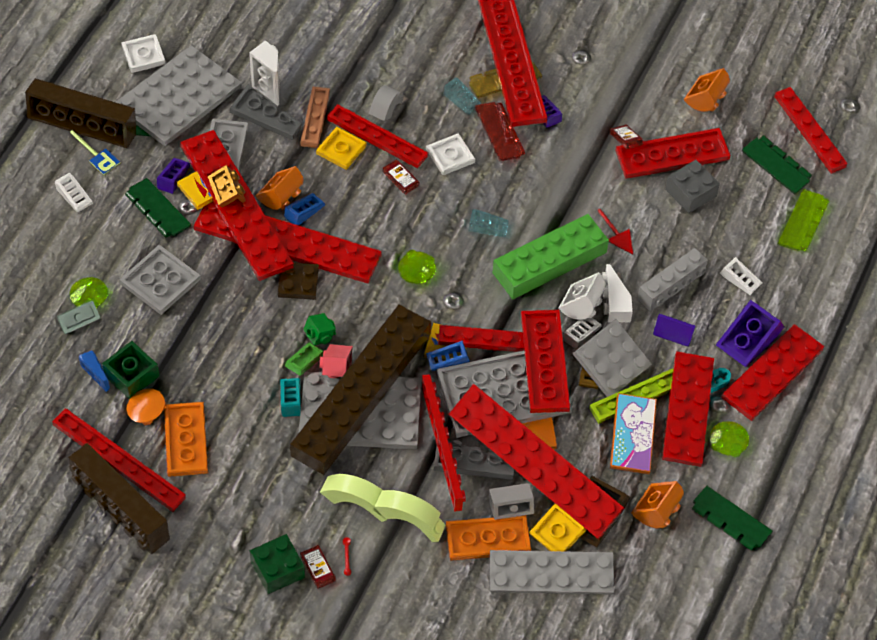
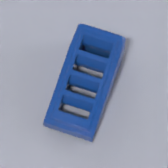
M312 193L286 206L284 217L290 223L300 225L323 208L325 203Z
M463 341L426 353L431 371L470 362ZM449 354H453L454 358L450 359ZM445 355L446 361H443L441 356ZM434 357L438 358L439 363L435 364Z
M91 350L79 356L81 367L105 391H109L108 379L94 351Z

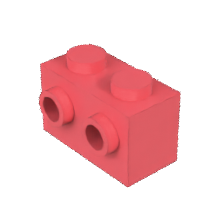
M330 344L327 350H324L323 357H320L319 366L323 368L322 375H327L329 378L342 377L352 365L353 346Z

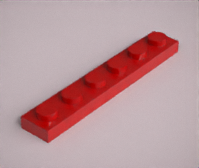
M788 87L776 92L775 99L829 172L832 174L846 168L848 164L793 89Z
M339 104L327 116L328 121L417 169L428 157V152Z
M439 325L438 345L449 346L463 341L466 348L512 352L524 351L522 332Z

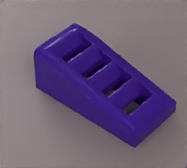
M542 95L547 114V123H543V125L548 128L562 122L560 110L545 95Z
M173 158L157 177V188L173 194L178 187L177 181L183 179L190 167V163Z

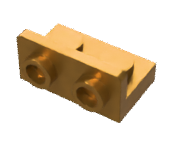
M226 165L208 176L220 207L223 208L236 199H239L242 203L246 201L243 195L245 190L239 184L238 180L240 178L235 170H231Z

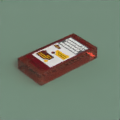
M627 124L610 129V134L626 149L643 145V139Z
M397 159L382 168V172L405 195L420 185V182Z
M319 545L300 552V557L317 589L336 581V577Z

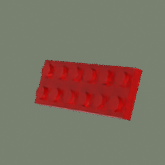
M720 128L616 146L615 149L625 179L681 169L694 160H697L701 165L730 160L731 156Z
M560 310L521 311L530 413L569 412L570 402Z
M794 324L722 394V399L753 421L824 350L825 346Z
M676 351L662 460L698 467L702 466L714 358Z

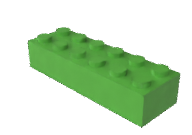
M586 214L494 259L492 273L513 300L606 254L609 239L590 215Z

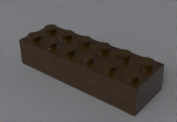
M34 78L25 91L28 119L68 131L73 130L77 134L123 148H128L136 136V114L133 107Z
M88 443L68 457L73 482L77 486L81 485L86 495L91 499L94 498L100 509L110 514L114 523L117 525L120 523L124 527L125 533L130 538L134 537L137 540L138 546L143 551L147 550L152 555L170 540L167 520Z

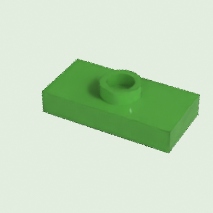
M308 342L286 361L285 367L301 376L318 362L320 357H323L324 351Z

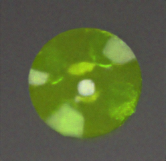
M409 250L398 264V272L401 278L411 284H422L429 281L436 270L435 260L432 256L415 250Z
M82 278L72 285L69 293L70 301L78 307L92 300L97 309L107 299V286L98 278Z
M720 422L711 430V448L724 455L739 457L749 445L748 432L736 422Z

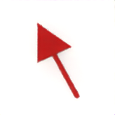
M598 209L599 214L616 234L609 238V243L633 255L630 229L619 233L603 211Z

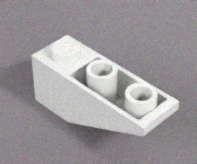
M606 264V270L602 272V277L605 281L603 299H606L604 315H607L608 322H612L615 319L618 322H631V295L612 266Z

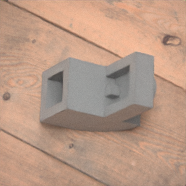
M383 85L373 99L369 114L384 121L390 119L395 105L402 103L404 96L399 94L398 90Z

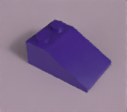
M750 300L716 343V346L744 367H747L777 338L785 326L779 319Z

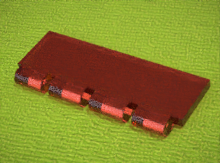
M491 102L475 105L474 108L499 162L517 159L524 155L525 150L521 142H519L515 129L511 127L510 119L506 115L507 112L503 104Z

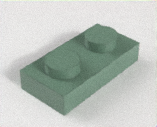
M92 300L56 316L64 334L100 319Z

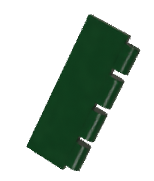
M763 135L760 139L756 137L742 149L745 155L794 195L810 183L809 179L812 177V174L804 167L799 168L800 164L790 156L786 157L787 153L777 145L773 146L774 143Z
M148 178L129 187V190L125 193V196L135 204L143 215H146V218L157 227V230L165 238L171 235L175 236L191 227V223Z
M706 486L693 500L694 506L692 510L703 518L707 513L710 514L706 519L719 529L726 525L723 532L736 541L742 536L743 538L740 543L751 551L755 546L760 548L773 532V530L709 486Z

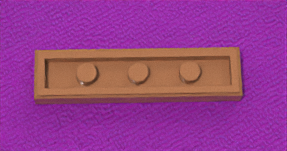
M312 86L300 142L303 147H319L330 88Z

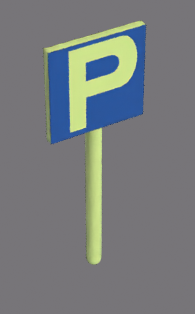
M73 130L70 131L77 140L95 155L89 162L103 175L120 164V161L107 149L98 154Z

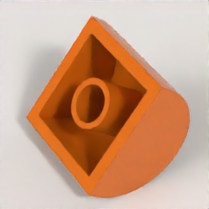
M722 68L699 76L684 98V101L698 111H714L719 106L717 103L718 99H722L727 94L725 89L730 82V78L726 70Z
M296 166L279 171L255 196L268 208L274 210L281 208V210H284L286 206L290 205L288 199L291 196L295 198L301 193L299 187L304 182L303 176Z
M677 481L651 483L631 513L637 520L649 527L665 528L671 522L669 519L670 515L680 509L681 505L679 502L684 496V490Z

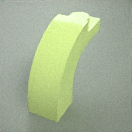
M334 474L327 477L320 493L332 503H355L365 508L381 522L387 521L374 507L382 492L381 488L367 480L348 474Z
M382 490L374 506L385 519H401L414 524L432 542H439L446 526L439 518L441 513L435 507L405 492Z

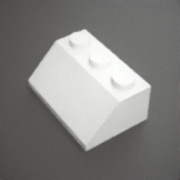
M264 41L249 52L251 83L257 92H260L267 100L278 106L280 88L278 50L274 45Z

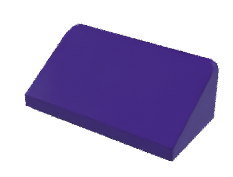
M659 314L653 335L688 347L693 338L695 325Z

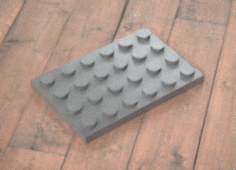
M191 45L118 99L116 103L135 108L136 125L166 146L242 87V82Z
M524 351L437 369L438 379L449 413L473 384L521 423L571 413V408L569 412L530 413ZM450 416L456 438L472 435V433Z
M321 372L304 373L299 432L342 377L329 378L327 375H322ZM398 377L347 446L417 450L421 378Z

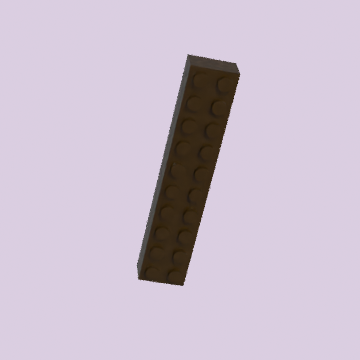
M398 304L290 443L291 457L325 475L429 338L432 321Z

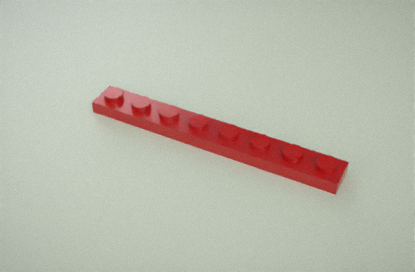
M430 374L422 375V391L454 512L462 511L463 502H466L465 491L460 488L462 485L461 476L456 473L457 461L456 458H452L453 446L451 442L448 443V428L443 425L445 418L444 413L439 410L441 408L440 398L435 395L437 393L436 383L432 382Z
M65 408L52 421L53 426L79 445L83 446L88 443L119 474L170 511L174 512L186 499V494Z

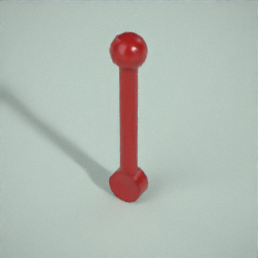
M348 537L343 539V545L345 546L344 575L350 576L352 573L349 566V545L351 540Z

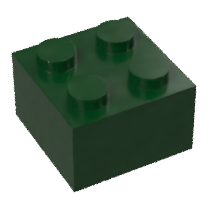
M132 340L102 363L107 379L128 399L160 377L158 364Z
M287 534L249 550L250 562L267 594L305 578V566Z

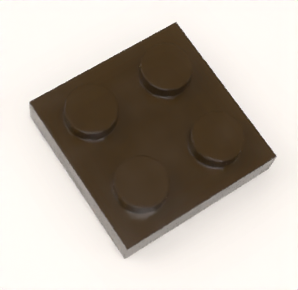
M293 263L294 268L280 273L278 298L316 300L319 264Z

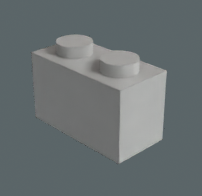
M529 483L489 489L490 507L495 520L534 514V497Z

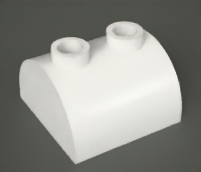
M598 272L571 284L559 306L562 313L577 320L591 319L596 314L594 308L602 302L601 295L605 289V281L602 275Z

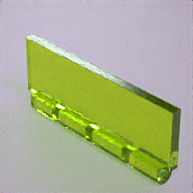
M803 189L778 241V245L798 252L799 250L807 251L830 202L829 199L824 198V195Z

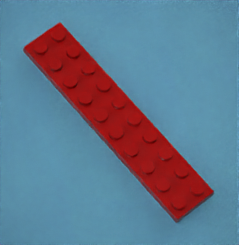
M478 0L511 127L547 123V114L515 1Z
M211 130L180 142L182 150L206 186L214 205L258 280L261 281L294 268L291 258L216 132ZM227 165L239 175L240 179L238 182L245 190L243 195L246 201L242 203L239 199H236L222 208L218 205L208 176Z
M211 202L204 206L194 224V230L237 243L214 203ZM266 216L291 260L304 264H319V269L369 284L381 258L382 251Z
M475 384L469 388L449 413L452 418L597 539L603 536L625 509Z

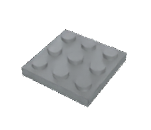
M158 245L120 278L119 281L123 287L162 315L201 280V276L161 245Z
M616 319L572 353L606 397L619 392L652 365Z

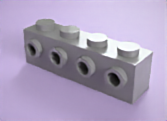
M692 249L641 285L637 300L651 312L678 291L688 286L692 281L702 276L706 272L708 260L697 249Z

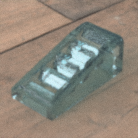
M457 77L444 86V95L468 115L481 106L482 103Z
M473 209L469 231L506 237L509 220Z

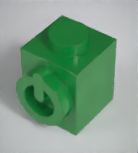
M325 313L308 316L303 330L312 344L316 346L330 343L333 335H336L334 321L328 319Z

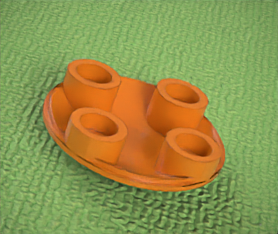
M155 389L140 390L128 401L127 414L135 422L150 425L166 408L165 399Z

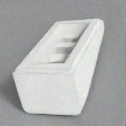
M67 173L55 181L56 190L77 213L93 204L71 173ZM82 198L84 199L83 201L76 204L77 201L81 200Z
M736 257L720 272L724 278L749 295L762 284ZM750 282L754 283L751 287L748 286Z
M593 318L578 320L563 333V341L577 350L601 328L602 324Z

